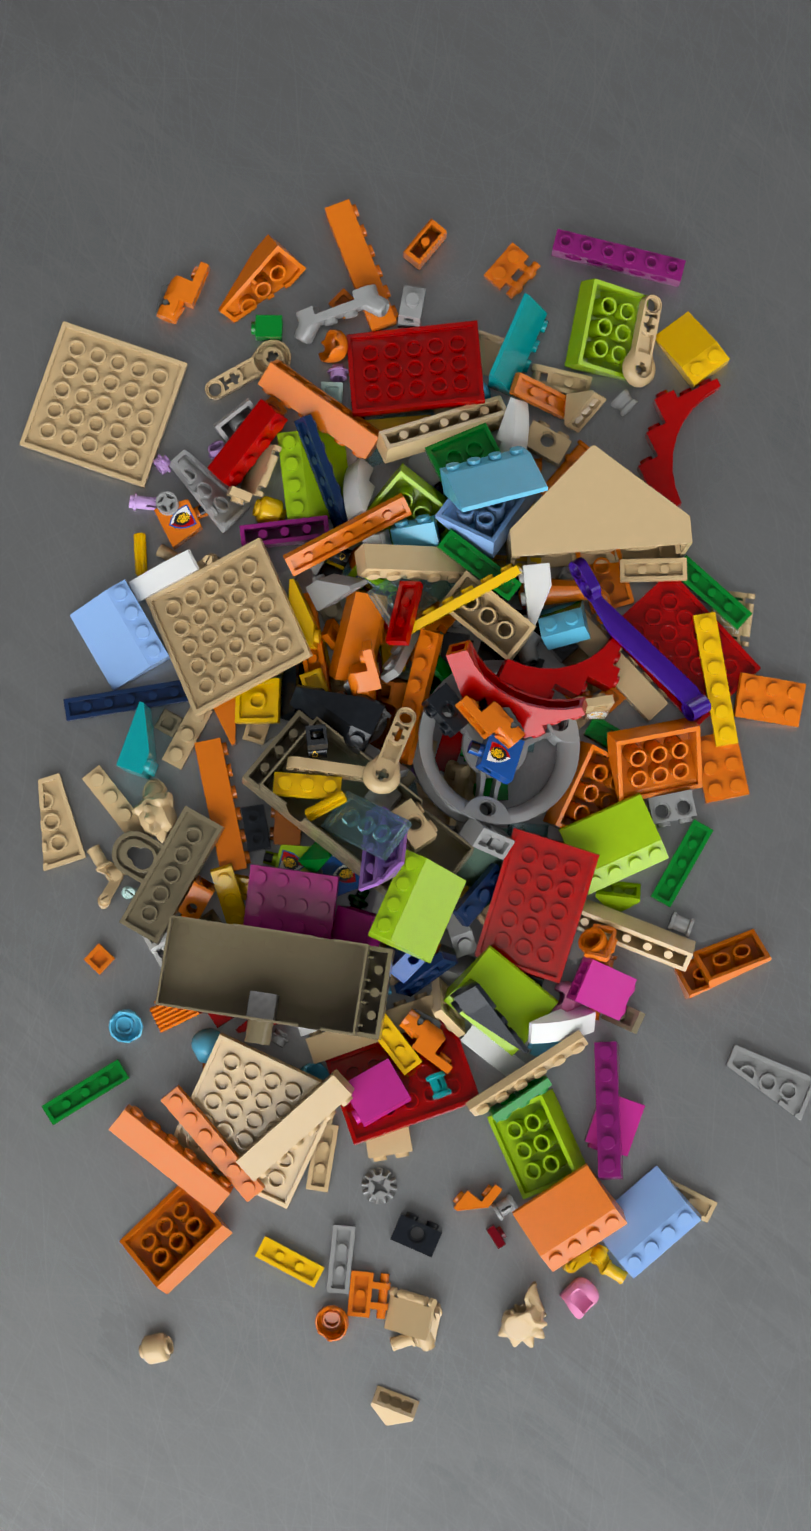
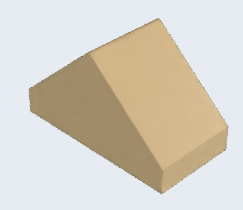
M592 445L510 529L505 543L507 565L512 563L513 566L517 565V563L522 565L537 564V562H531L530 557L542 558L541 563H550V568L569 567V563L577 559L575 552L582 553L580 554L581 557L588 564H593L599 557H605L610 563L619 561L616 549H620L623 559L683 558L693 543L690 515L597 446ZM520 557H527V562L517 561V559H520ZM599 560V561L596 562V564L607 563V562L604 561V560Z

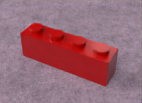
M260 399L207 468L222 483L236 487L250 468L255 465L264 450L269 447L275 436L283 429L288 419L273 405Z

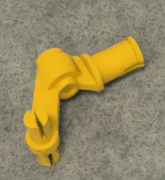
M597 1244L596 1247H592L562 1266L565 1272L574 1273L582 1266L591 1262L598 1267L601 1275L605 1274L619 1284L623 1283L628 1274L627 1271L611 1263L612 1260L609 1259L607 1254L609 1250L601 1244Z

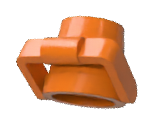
M595 923L593 927L586 929L580 935L578 946L584 952L586 958L594 959L600 963L607 962L615 951L618 941L616 939L617 930L614 927ZM605 933H610V934H611V937L609 938V940L607 939V936H606Z

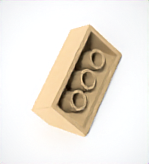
M466 570L443 600L451 596L456 599L462 595L461 590L471 585L475 588L482 583ZM492 590L449 613L505 660L514 659L537 627Z

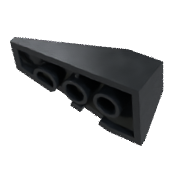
M299 684L296 686L290 701V705L303 712L310 719L320 718L344 738L345 744L362 752H365L372 740L386 704L367 695L358 694L353 696L347 695L343 691H338L337 693L328 692L323 688Z

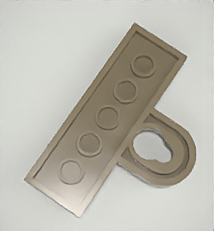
M185 805L164 844L139 831H129L118 837L112 848L113 863L122 873L141 883L119 923L159 945L168 929L170 915H176L225 827ZM131 847L149 849L152 851L154 858L152 865L147 869H138L134 865L133 860L128 857V850Z

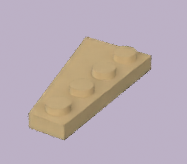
M60 773L39 779L38 791L44 862L43 871H48L87 857Z

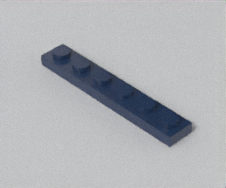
M310 414L294 421L331 522L335 528L348 521L344 500L341 495L340 485L336 482L333 474L332 464L327 458L325 445L318 434L317 424Z
M180 680L63 699L66 720L68 722L135 711L139 701L146 704L149 708L189 702Z

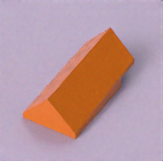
M360 589L347 596L328 675L332 678L342 681L348 679L350 665L361 662L359 650H362V641L371 639L377 661L388 596Z
M751 929L695 951L686 972L674 967L673 969L685 999H689L771 961V956L755 930Z

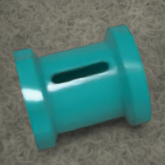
M444 1071L426 1077V1081L430 1083L434 1093L432 1096L434 1100L452 1093L444 1079Z

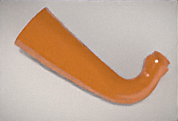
M551 578L552 586L544 606L588 599L584 597L575 580ZM522 583V585L520 586V590L518 592L520 604V593L524 592V583ZM600 586L601 596L612 606L608 592ZM521 604L522 609L526 610V606ZM596 614L597 621H599L600 624H603L598 614Z

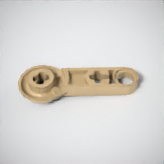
M656 295L645 296L640 301L631 350L626 355L622 364L624 378L634 387L648 385L655 376L656 366L652 355L662 309L661 299ZM649 299L655 304L653 311L647 308V301ZM644 323H646L647 326H649V330H647V328L644 327ZM637 365H640L638 368H641L639 373H637L638 370H635Z
M271 339L263 342L258 346L251 358L207 382L205 386L207 396L212 400H220L262 377L270 364L267 360L272 352L274 355L276 353L279 355L276 357V360H280L289 367L291 363L289 348L279 340ZM232 374H234L235 376L240 375V378H238V384H234L233 382L227 384V386L229 387L228 390L225 389L224 384L220 381L224 379L225 382H228L231 380ZM213 384L221 386V392L217 396H213L209 392V388Z
M402 707L398 710L381 752L368 762L363 769L362 777L364 784L374 793H390L400 783L399 760L416 721V713L413 709ZM404 713L408 714L412 721L410 723H403L399 716ZM400 728L403 729L400 737L401 739H399V741L397 742L394 740V736H396L398 729ZM381 772L385 773L384 777L387 778L379 780L378 776Z

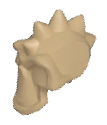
M150 779L144 785L142 800L134 806L133 813L139 817L144 831L149 836L157 838L163 844L177 821V814L174 809L173 796L170 792H166L168 789L165 784L158 779Z
M536 1281L532 1282L524 1297V1304L519 1306L515 1304L514 1308L505 1310L503 1313L498 1336L509 1338L513 1347H517L523 1341L527 1346L533 1348L534 1338H545L542 1328L547 1326V1322L543 1320L547 1313L544 1312L545 1309L539 1298Z

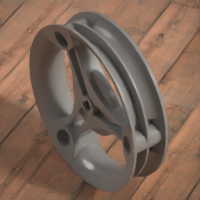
M487 660L483 662L497 675L502 662L505 660ZM453 673L444 679L434 690V692L447 683L460 700L462 697ZM554 690L555 693L552 699H566L562 693ZM443 707V714L446 717H450L451 711L447 707ZM423 710L419 724L418 743L412 763L420 786L428 798L442 812L460 823L465 824L469 818L484 823H490L501 829L518 826L551 808L563 796L573 780L580 753V737L577 722L572 719L563 720L558 723L559 730L554 729L552 725L548 724L546 732L540 737L530 739L522 737L520 739L525 742L516 768L517 771L524 763L528 746L547 739L556 746L555 764L548 781L531 799L517 806L505 808L497 800L501 782L477 769L475 766L478 756L467 753L471 740L483 743L484 740L469 723L460 730L463 735L462 752L468 765L476 772L475 797L468 801L448 785L439 771L433 751V731L436 721L434 718H429ZM486 777L493 778L489 797L483 796ZM480 805L487 807V815L481 813Z

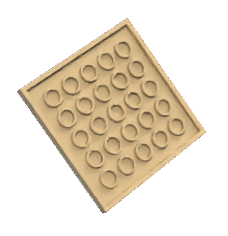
M63 321L19 445L145 488L153 466V460L157 455L188 363Z
M260 538L145 599L193 713L197 717L313 656L263 540Z
M221 1032L190 1098L238 1155H240L323 1080ZM324 1119L319 1123L320 1128L312 1136L307 1134L302 1138L304 1142L296 1150L291 1148L286 1153L288 1156L279 1165L275 1162L270 1167L272 1170L263 1179L259 1177L265 1188L257 1194L258 1196L283 1208H288L328 1121ZM179 1123L173 1134L178 1139V1143L184 1148L191 1149L200 1161L210 1164L214 1172L219 1176H224Z

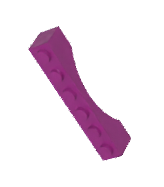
M617 1041L594 1042L598 1178L601 1180L623 1179L619 1108V1044Z

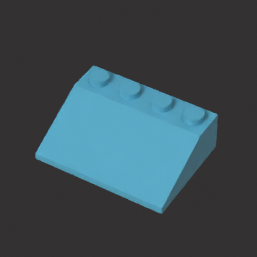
M522 446L512 447L509 449L510 451L502 453L499 451L491 452L483 458L471 457L467 459V462L463 463L451 462L446 464V467L439 468L444 494L462 512L548 491V486L531 453Z

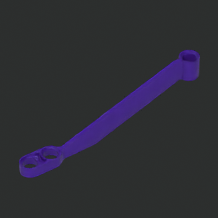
M579 557L570 562L569 570L584 597L592 603L608 633L681 701V709L685 718L689 721H694L711 710L709 699L701 694L696 685L601 596L600 584L587 561Z

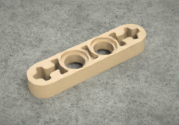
M289 756L287 758L286 770L291 772L342 777L344 780L364 782L362 775L365 766Z

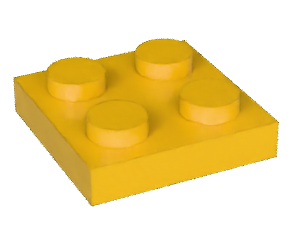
M270 678L236 696V724L280 723V678Z

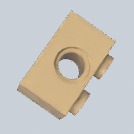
M533 420L529 427L527 450L558 468L571 446L572 441L569 440L570 437L561 431L554 432L550 429L551 426L542 420L538 422ZM549 437L552 439L553 445L545 447L541 444V439Z
M412 798L391 811L407 824L412 820L420 824V828L416 830L411 829L408 825L406 845L412 852H418L436 839L437 827L431 820L427 821L423 815L424 810L418 802L414 803Z

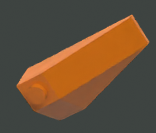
M268 234L252 252L218 310L235 323L255 310L257 305L265 299L270 300L273 298L274 293L283 287L285 289L290 287L306 270V267Z

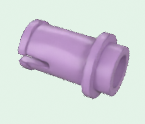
M135 493V495H130L129 508H133V511H136V509L154 511L156 509L157 497L138 496Z

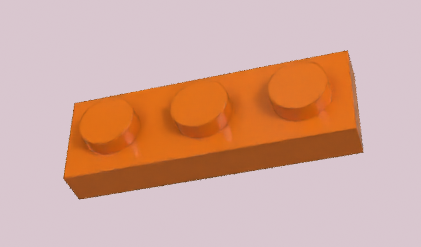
M521 372L515 373L509 394L559 419H564L565 394Z

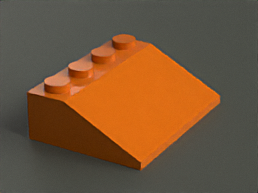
M682 718L607 733L608 756L618 802L637 793H640L642 798L646 799L703 787L700 725L695 721Z
M580 741L579 761L573 780L563 796L547 810L543 819L544 822L561 829L618 803L607 751L591 743Z
M587 1163L512 1211L513 1216L552 1272L627 1224L623 1209Z
M177 1186L119 1242L156 1288L169 1294L233 1232L216 1212L212 1213L180 1186Z

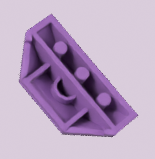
M385 806L368 812L366 816L358 890L361 892L395 877L405 863L408 824Z

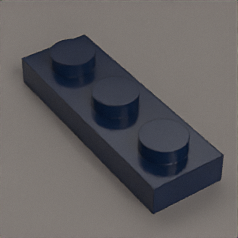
M491 863L456 904L453 914L462 926L468 927L492 899L501 870L496 863Z
M445 952L434 954L431 963H424L405 983L399 981L394 985L396 993L410 997L455 966L458 963L456 955Z

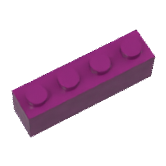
M328 515L239 526L242 547L257 538L263 540L266 548L304 544L330 531Z

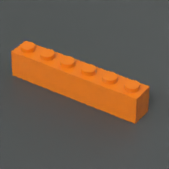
M347 199L326 207L325 215L354 289L375 284L378 295L386 299L391 297L387 284L382 285L380 279L383 277L379 264L375 265L372 259L375 257L372 245H367L365 237H367L363 224L359 225L356 218L360 216L356 204L351 205L350 200ZM390 305L387 314L383 317H377L363 310L371 332L382 331L396 325L398 312L395 305Z
M277 359L270 362L258 382V385L262 387L266 394L280 399V403L283 406L297 411L300 418L311 414L320 432L328 433L334 437V441L337 444L347 446L356 457L367 459L372 456L377 448L379 429L361 417H353L350 409Z
M221 738L196 742L194 745L209 818L225 827L215 845L219 867L232 863L234 872L248 869L247 864L251 863V858L248 850H244L243 842H246L245 830L240 829L239 820H242L240 807L235 806L234 799L238 798L236 786H231L230 777H233L231 763H226L225 755H229L227 743L222 742Z
M128 1104L108 1129L212 1213L217 1211L234 1188L226 1177L215 1173L210 1164L196 1158V1154L191 1149L181 1146L175 1136L166 1134L161 1130V1126L156 1121L146 1118L142 1110L136 1106Z

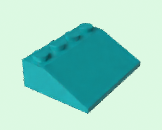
M524 293L496 357L488 380L489 388L510 397L513 396L509 392L515 373L528 372L532 362L529 360L531 352L536 353L540 344V340H537L540 332L545 333L549 323L546 320L547 312L526 293Z
M139 701L116 766L125 772L150 780L151 776L155 777L159 764L156 763L157 753L152 710L146 704Z

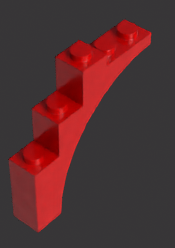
M708 378L700 382V387L691 390V388L683 390L679 393L680 397H677L674 390L670 392L667 389L655 395L656 399L652 403L662 422V425L656 423L647 428L648 432L645 434V438L655 458L649 456L641 460V465L638 466L637 471L642 481L677 507H680L682 502L678 495L673 475V451L676 438L682 424L691 411L705 398L720 389L721 385L717 378L712 381Z
M610 636L602 648L589 659L561 668H537L506 659L502 662L497 676L520 691L548 699L553 698L554 690L571 699L579 695L582 696L587 688V683L606 692L611 688H615L620 680V676H618L620 668L614 665L617 664L621 657L619 652L621 645Z
M471 640L449 645L446 657L462 698L467 695L477 702L485 697L488 706L496 702L502 708L509 707L525 731L524 738L540 737L546 732L548 724L556 725L567 719L577 720L586 714L588 704L585 697L548 699L520 691L501 680L486 666L477 654Z

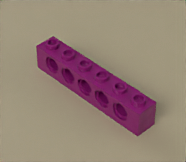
M557 229L551 254L554 257L675 287L680 285L686 262L683 259Z

